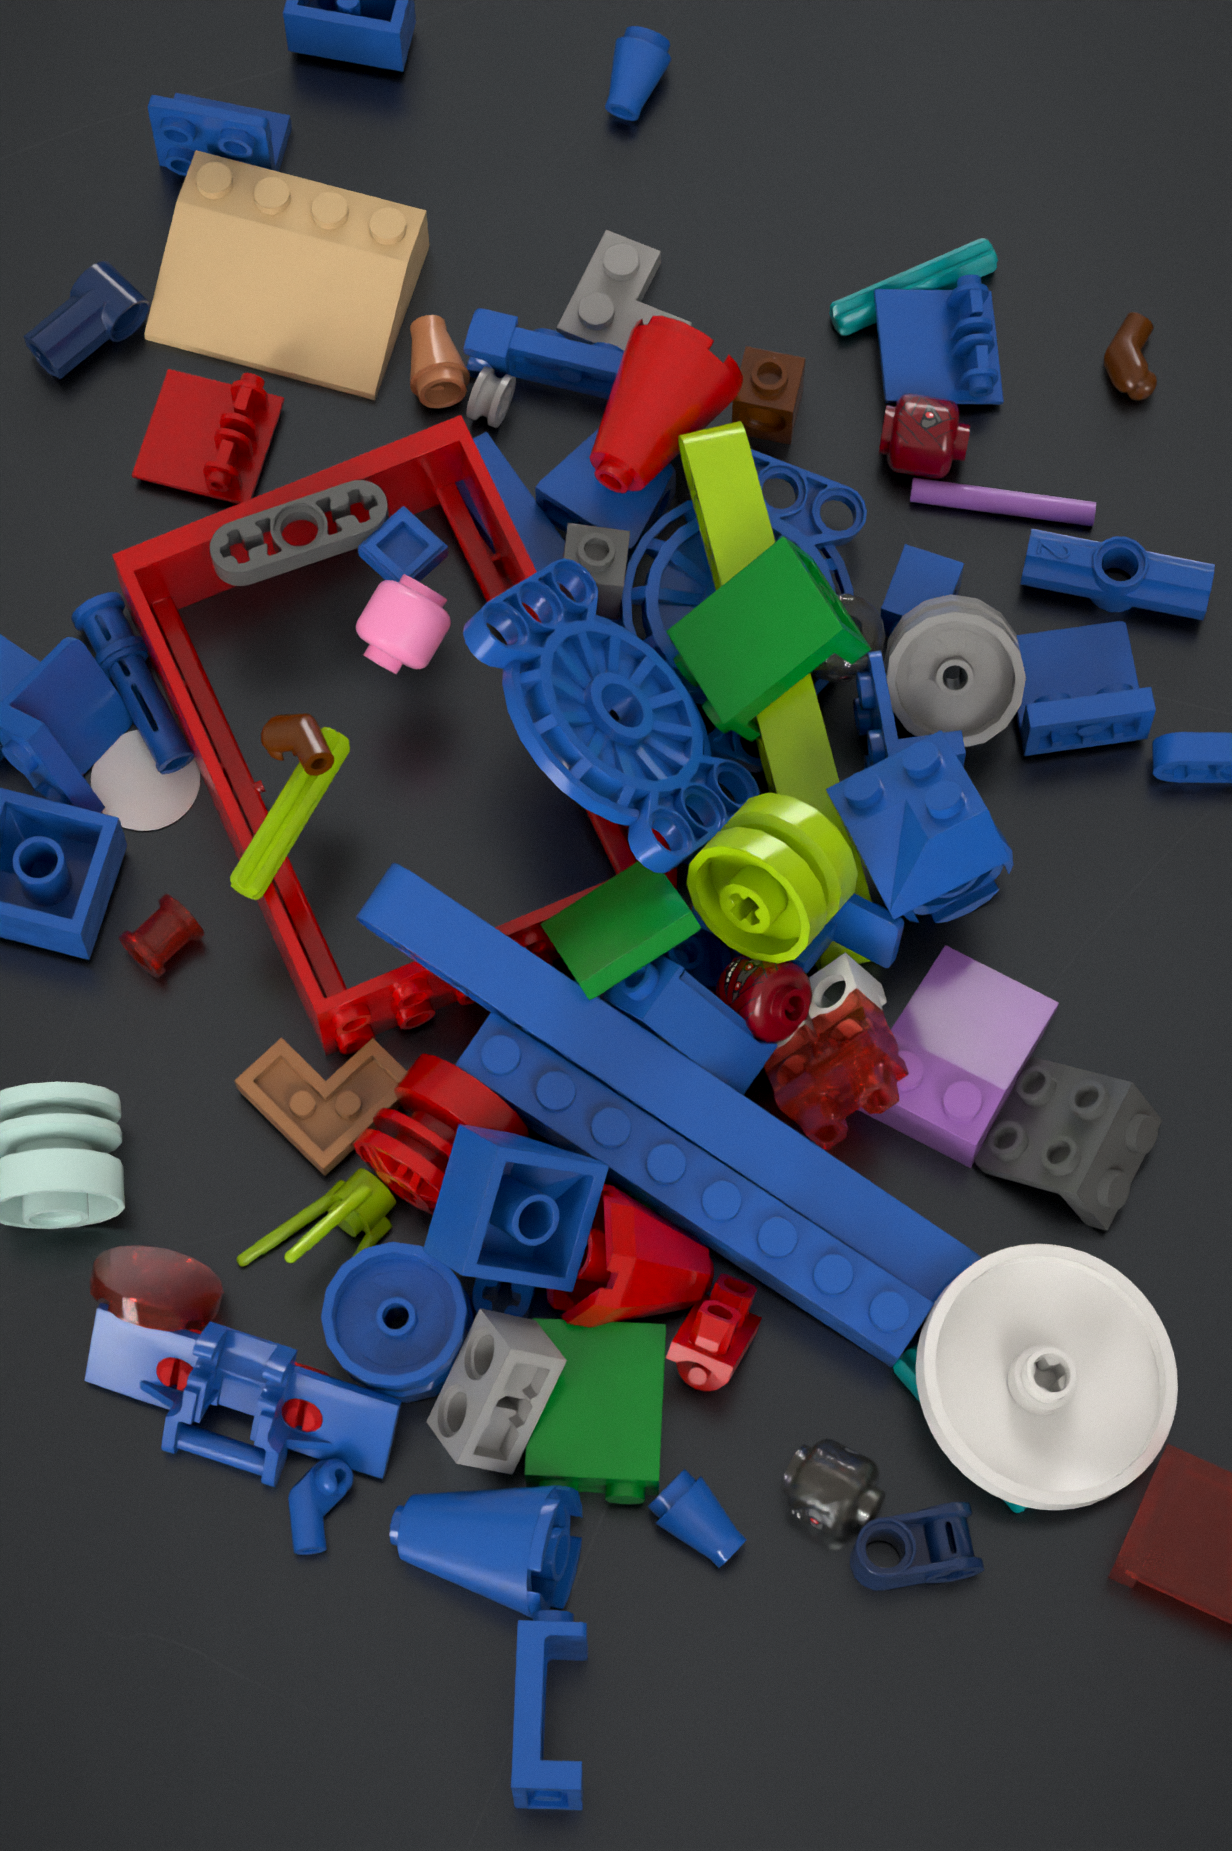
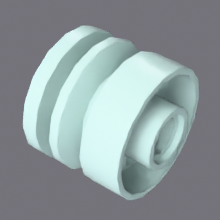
M58 1081L29 1083L0 1091V1223L21 1228H72L101 1223L118 1216L125 1209L123 1165L120 1159L108 1154L115 1151L122 1143V1132L120 1126L116 1124L121 1119V1101L117 1093L97 1085Z

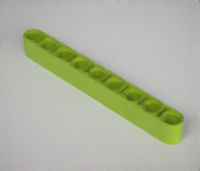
M741 421L678 436L683 469L715 590H718L775 543L749 441ZM809 673L753 718L761 733L755 741L769 793L792 796L816 808L838 828L852 850L858 871L855 894L872 902L860 857L850 841L826 791L827 788L839 783V778L811 673ZM833 941L815 964L819 971L845 952L858 964L871 960Z

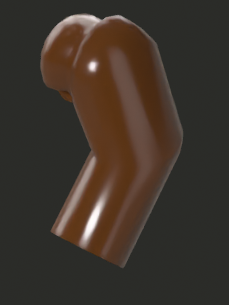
M1136 312L1127 314L1106 349L1104 366L1114 386L1121 393L1127 392L1132 400L1139 401L1146 399L1153 393L1157 386V377L1152 371L1148 370V363L1141 353L1154 326L1148 318Z
M308 713L276 715L264 725L261 733V743L272 758L285 761L283 752L291 751L294 757L298 756L304 771L313 776L321 775L333 766L334 756L316 719Z

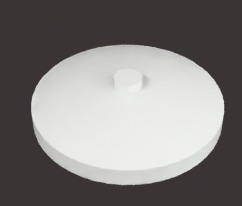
M1053 1244L1018 1245L989 1254L972 1264L958 1275L934 1302L935 1304L924 1322L917 1347L916 1383L919 1400L930 1431L949 1460L976 1485L996 1497L1023 1507L1040 1510L1075 1509L1091 1505L1118 1492L1139 1477L1156 1458L1169 1435L1177 1405L1178 1379L1174 1352L1164 1325L1151 1303L1117 1269L1101 1259L1070 1247Z

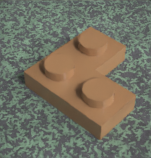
M281 1037L234 1081L236 1088L326 1176L355 1149L353 1143L366 1128L376 1129L372 1118L379 1109L385 1107L397 1110L401 1106L395 1096L394 1088L407 1071L372 1038L325 1081Z

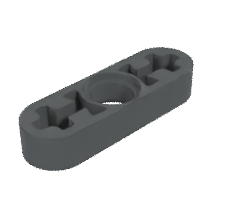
M354 480L226 523L214 533L210 542V553L214 570L224 582L234 586H246L356 549L389 519L386 496L376 484L365 480ZM361 502L362 507L365 510H369L370 520L359 523L357 518L351 515L350 506L354 503ZM327 511H331L333 523L336 522L337 533L329 535L327 519L324 514ZM296 520H307L318 529L316 538L304 546L288 544L282 538V532L289 523ZM271 531L273 547L276 552L273 555L268 554L267 543L264 544L263 533ZM242 543L243 548L249 551V561L238 564L237 559L231 556L230 546Z

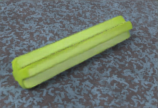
M329 727L321 728L334 756V764L327 772L317 776L309 775L304 771L299 761L230 876L231 887L241 895L252 900H258L263 897L350 752L349 739L340 732Z

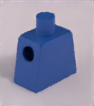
M597 429L540 480L535 487L536 502L551 523L565 533L567 532L568 523L630 531L627 566L641 538L668 510L676 492V470L669 463L641 491L627 490L626 493H617L606 488L596 479L594 475L595 468L590 462V454L599 430Z

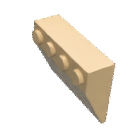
M196 150L176 202L144 333L145 339L375 401L430 246L427 212L423 209Z

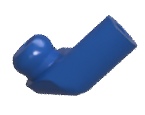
M337 1458L319 1461L290 1490L288 1503L294 1554L309 1555L327 1550L323 1517L341 1500L353 1484V1471L345 1461Z

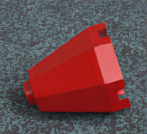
M604 1184L573 1292L547 1288V1301L554 1309L566 1311L561 1317L567 1324L589 1328L609 1322H622L684 1310L700 1301L702 1296L710 1289L714 1278V1264L709 1257V1249L697 1237L613 1185Z

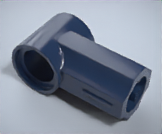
M100 261L93 264L79 276L71 289L70 298L23 337L26 346L33 353L38 363L51 376L54 375L61 379L109 338L114 342H119L132 335L146 320L151 304L108 261Z

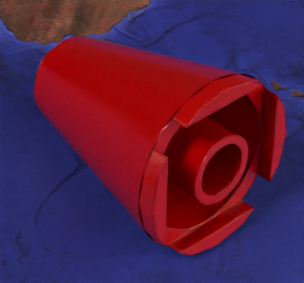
M662 315L652 316L647 325H644L643 320L640 319L631 330L590 454V462L595 468L594 475L606 488L617 493H626L627 490L641 491L680 453L679 435L704 430L739 394L742 389L743 375L738 364L729 354L722 363L709 351L714 340L702 331L682 321Z

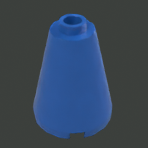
M561 1485L413 1494L409 1497L405 1506H397L393 1513L390 1524V1542L392 1545L397 1546L401 1560L533 1618V1612L550 1610V1607L563 1609L568 1601L576 1576L582 1542L581 1537L570 1536V1516L583 1518L582 1503L578 1491L572 1487Z

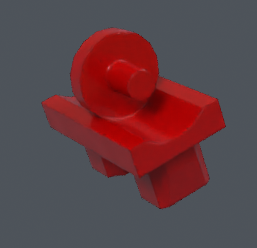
M721 1273L715 1282L711 1296L704 1294L702 1299L694 1304L673 1338L666 1356L667 1359L676 1362L678 1373L686 1384L694 1389L706 1392L718 1390L726 1383L728 1384L753 1341L762 1317L749 1312L757 1291L754 1285Z

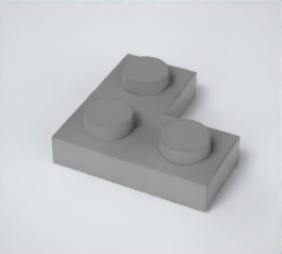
M606 230L556 327V331L569 340L590 345L597 342H605L616 345L624 351L630 332L640 319L643 320L644 325L648 324L652 316L660 315L682 321L692 326V322L642 303L661 264V251Z

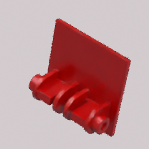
M168 369L132 472V478L237 504L252 499L285 398L267 393L263 389L264 379L252 373H243L240 380L228 384Z

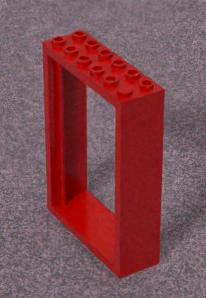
M462 415L112 554L127 610L139 636L145 642L151 664L182 734L194 754L196 765L239 861L268 814L260 795L266 791L261 780L257 782L253 780L178 612V609L235 587L220 579L214 570L210 553L212 536L222 525L350 481L365 480L376 484L384 492L388 503L389 518L402 506H405L414 515L441 504L480 589L488 602L537 571ZM464 481L492 539L496 554H493L479 534L455 484L456 482ZM361 502L350 506L351 515H354L359 523L370 520L369 510H365ZM331 511L324 512L329 535L337 533L336 522L333 523ZM296 520L284 528L282 538L290 545L304 546L316 538L318 529L307 520ZM271 531L263 533L264 544L267 543L268 554H276ZM242 543L230 546L231 556L237 559L238 564L249 561V551L243 548ZM522 602V605L524 606L526 611L535 620L541 623V620L536 614V612L530 606ZM585 809L616 875L638 862L628 842L629 826L613 823ZM652 828V832L658 842L670 850L665 838ZM288 855L263 897L257 900L325 1056L339 1050L341 1054L358 1052L372 1038L376 1040L375 1035L396 1026L403 1030L418 1027L433 1018L435 1010L456 1001L461 1005L475 1002L416 961L347 989ZM677 867L664 874L677 890ZM605 882L495 928L552 966L553 960L561 958L540 924Z

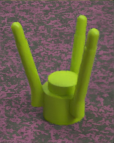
M359 1168L346 1182L340 1179L324 1196L239 1254L236 1259L239 1266L248 1265L326 1211H328V1214L285 1253V1261L287 1263L296 1262L337 1225L353 1237H356L362 1230L366 1233L353 1255L355 1256L365 1248L376 1246L378 1241L393 1227L385 1215L396 1205V1200L389 1189L376 1176L363 1168Z

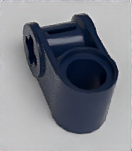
M944 1503L924 1508L917 1512L884 1518L880 1517L868 1522L861 1529L850 1554V1567L854 1577L867 1588L886 1591L888 1589L921 1583L952 1582L983 1572L985 1570L982 1558L975 1557L967 1519L973 1515L970 1503ZM876 1540H884L891 1543L898 1551L900 1563L892 1568H881L874 1565L866 1554V1545Z

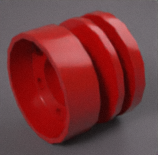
M423 1053L415 1060L394 1088L397 1100L410 1117L396 1110L382 1107L372 1118L378 1130L366 1128L361 1132L353 1145L360 1158L378 1175L380 1180L390 1190L411 1205L433 1215L459 1124L515 1133L527 1138L530 1135L526 1124L518 1114L487 1086L456 1065L437 1056Z

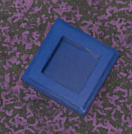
M402 506L379 529L374 531L358 546V553L384 580L399 582L404 574L420 582L448 557V546L405 506Z

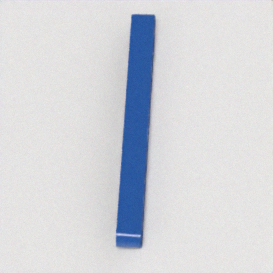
M396 863L391 864L357 914L356 919L381 939L933 1303L958 1275L982 1259V1257L600 998L596 997L589 1000L579 984L403 866Z

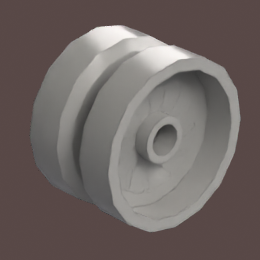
M952 594L925 600L902 616L888 638L884 668L892 710L906 730L913 735H931L940 730L943 733L962 730L965 747L982 744L1005 729L1021 706L1026 676L1016 633L1001 612L977 598ZM954 665L962 667L959 671V678H946L945 670L948 667Z

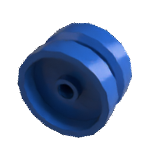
M389 1242L365 1248L341 1265L326 1288L321 1321L327 1346L356 1385L402 1400L404 1403H410L434 1397L441 1392L474 1322L475 1313L470 1297L451 1268L423 1251L424 1247L420 1245ZM398 1316L402 1320L407 1321L406 1325L400 1329H392L390 1326L391 1322Z

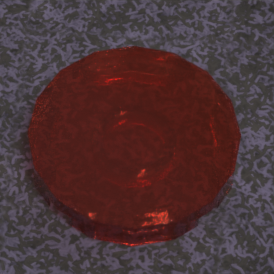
M145 1245L119 1246L103 1251L94 1261L89 1281L90 1294L97 1302L101 1298L110 1302L108 1311L113 1313L114 1316L143 1328L162 1331L186 1329L187 1321L197 1319L200 1323L199 1327L208 1324L218 1314L223 1295L221 1280L206 1265L190 1256L169 1249Z

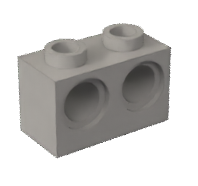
M480 1308L427 1419V1423L456 1464L512 1475L567 1360L536 1320Z

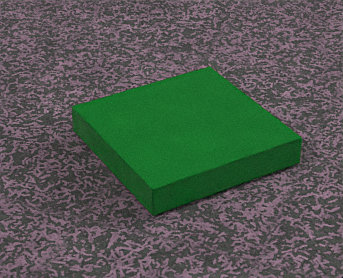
M639 861L540 924L589 1000L596 998L701 929L692 911L664 873H656L649 870Z

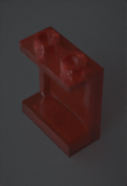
M1167 1444L1108 1578L1132 1589L1136 1581H1139L1232 1624V1473Z

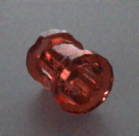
M167 893L158 900L160 908L134 932L126 930L119 936L121 944L132 958L155 978H159L166 972L164 964L189 940L197 942L205 935L203 929L190 912Z

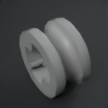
M485 366L479 373L472 388L467 405V417L477 420L480 416H484L488 419V425L498 428L511 404L515 391L516 377L506 374L503 378H498L495 375V369Z

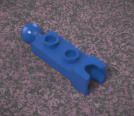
M482 308L476 309L473 314L463 352L470 356L467 363L470 377L477 378L481 370L487 366L495 369V375L498 378H503L508 374L517 378L609 399L624 353L621 348L610 343L597 342L590 345L566 339L562 334L551 329L539 328L531 331L518 328L517 316Z

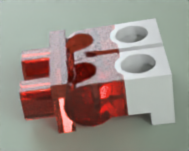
M846 952L809 977L813 995L807 1019L799 1025L789 1038L783 1042H774L778 1046L764 1065L769 1081L775 1091L774 1097L778 1108L799 1124L811 1140L822 1149L828 1150L847 1137L849 1128L845 1118L860 1107L869 1114H882L898 1103L899 1092L897 1082L909 1075L905 1061L898 1055L897 1041L885 1019L882 1006L887 1003L881 983ZM845 981L846 988L844 994L836 1004H833L823 995L826 989L833 983Z

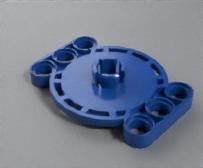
M751 449L761 490L766 481L774 478L785 480L794 489L795 502L789 508H774L764 499L775 542L784 536L809 554L836 593L831 577L832 574H835L840 592L843 594L842 604L846 607L845 609L855 623V611L852 608L854 607L853 586L844 560L835 547L846 545L852 541L866 522L867 509L863 498L849 486ZM691 499L664 514L639 541L626 566L620 616L621 626L637 636L632 620V604L641 605L642 624L647 636L643 641L652 647L676 672L693 697L695 704H702L707 700V697L700 686H693L677 668L673 657L679 651L666 632L716 591ZM835 500L847 505L853 516L852 526L843 531H835L828 528L820 515L821 506L824 503ZM683 516L685 517L687 524L678 528L667 541L655 539L665 527ZM818 550L822 551L826 559H823ZM645 552L654 561L646 575L644 586L632 588L636 568ZM836 653L831 662L829 659H826L820 666L815 668L821 677L814 684L816 696L830 682L829 680L826 681L829 678L823 671L826 674H836L844 660ZM612 709L613 714L616 716V718H617L618 721H619V720H620L619 716H618L617 713ZM716 726L708 734L711 757L733 760L744 766L749 772L758 773L763 771L761 759L750 756L742 748L741 736L733 730L724 734Z
M566 558L556 560L488 601L464 625L463 636L465 643L479 661L488 666L503 669L502 686L508 713L520 740L538 767L562 792L585 809L613 823L629 826L628 842L630 849L644 867L656 873L663 874L669 872L704 847L718 831H721L723 826L750 797L759 795L757 783L751 773L741 764L733 760L711 757V748L705 723L693 697L676 672L652 647L631 631L602 616L596 615L598 588L592 575L581 564ZM556 581L571 593L575 601L568 598L561 591ZM522 602L530 606L536 612V614L541 620V623L535 620L526 611V609L522 605ZM486 623L495 627L502 634L507 645L500 642L491 633ZM612 709L620 718L617 722L609 715ZM718 782L723 784L731 792L736 803L731 801L723 793L720 786L718 785ZM685 805L691 807L698 814L704 827L690 816ZM652 828L666 839L671 851L658 842L652 832Z

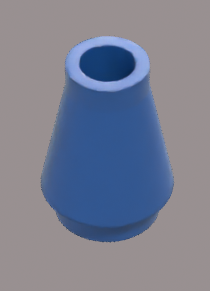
M630 26L626 28L623 37L616 39L609 96L605 105V109L610 114L625 120H638L642 107L671 62V57L668 54L671 44L666 37L648 28Z
M685 1468L647 1506L659 1518L655 1522L656 1525L709 1558L718 1568L747 1540L736 1529L703 1477L700 1476L696 1480Z

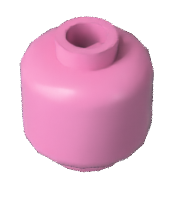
M404 574L399 582L394 580L382 581L376 588L356 624V631L359 637L369 644L364 656L396 675L402 665L412 669L425 668L431 661L451 625L450 616L443 609L447 599Z

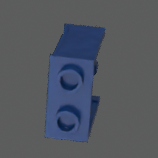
M662 955L597 996L742 1095H744L778 1046L774 1042H766L754 1038L746 1026L745 1019L686 972L685 968Z

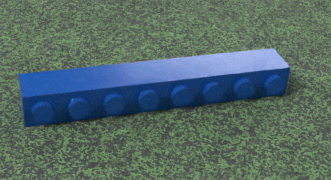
M494 1012L490 1013L455 1064L496 1093L518 1114L528 1128L561 1149L609 1165L606 1176L608 1181L697 1237L702 1243L892 1368L935 1304Z

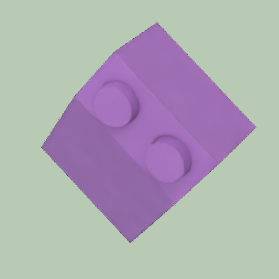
M945 945L890 1030L859 1087L856 1109L971 1168L1029 1058H1031L1054 1016L1059 1003Z

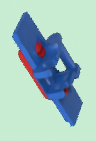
M100 1302L97 1307L84 1381L168 1409L169 1412L165 1418L161 1445L163 1451L176 1454L178 1449L212 1459L262 1476L261 1483L272 1487L277 1485L281 1477L288 1449L320 1460L341 1459L348 1463L352 1470L383 1479L388 1466L402 1400L392 1398L391 1396L333 1378L322 1370L295 1362L298 1351L296 1349L217 1323L209 1322L203 1331L186 1330ZM210 1404L215 1406L219 1404L254 1416L250 1440L255 1442L254 1445L191 1424L193 1421L200 1423Z

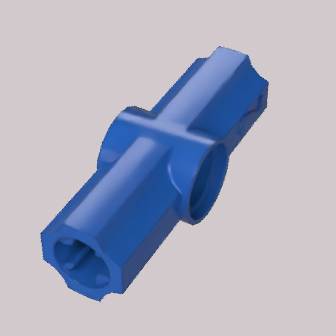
M1031 529L1020 584L1087 597L1097 607L1108 612H1122L1131 607H1137L1204 621L1213 583L1215 564L1145 551L1144 547L1136 540L1124 536H1114L1103 542ZM1119 568L1126 571L1131 576V579L1116 581L1109 578L1104 573V570Z

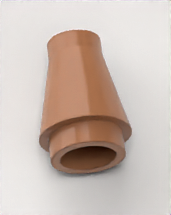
M437 315L419 317L410 326L412 337L411 391L419 397L423 405L429 408L439 409L453 406L465 397L467 392L466 386L470 381V373L447 331L445 320Z

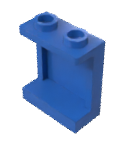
M567 1611L533 1612V1621L518 1620L511 1771V1791L514 1808L583 1810L582 1761L544 1760L547 1665L551 1660H588L587 1623L574 1622V1614Z

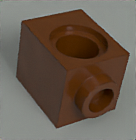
M746 346L740 367L743 375V384L739 394L733 400L732 423L741 421L748 437L791 445L803 394L806 358Z

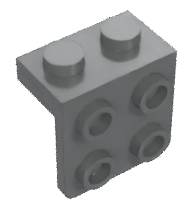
M1029 1058L975 1157V1163L986 1174L1060 1194L1086 1225L1108 1231L1118 1209L1128 1199L1131 1183L1145 1155L1152 1150L1156 1143L1158 1129L1163 1120L1133 1082L1040 1058Z

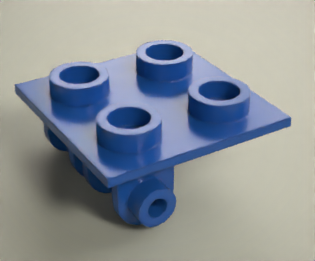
M965 275L958 278L957 287L954 290L875 289L873 291L885 403H897L902 395L911 393L949 399L956 404H1003L992 293L986 285L982 284L980 276Z

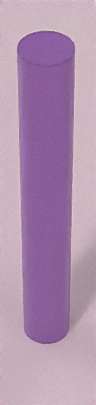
M913 477L910 502L1085 526H1093L1096 511V502L915 477Z

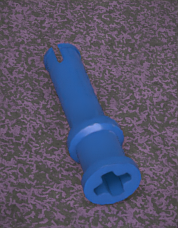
M108 592L97 595L81 604L73 612L71 620L76 630L85 632L96 654L95 660L108 679L112 678L134 724L138 728L156 763L155 766L158 772L162 775L176 772L187 766L194 759V754L184 739L165 698L162 696L145 663L148 657L145 642L142 637L134 635L124 616L123 611L126 605L121 594Z

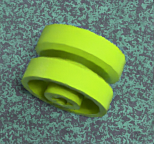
M765 793L750 797L723 826L721 831H718L689 863L687 886L693 906L706 926L728 947L753 960L778 964L795 960L855 893L858 871L852 850L842 834L816 808L792 796Z

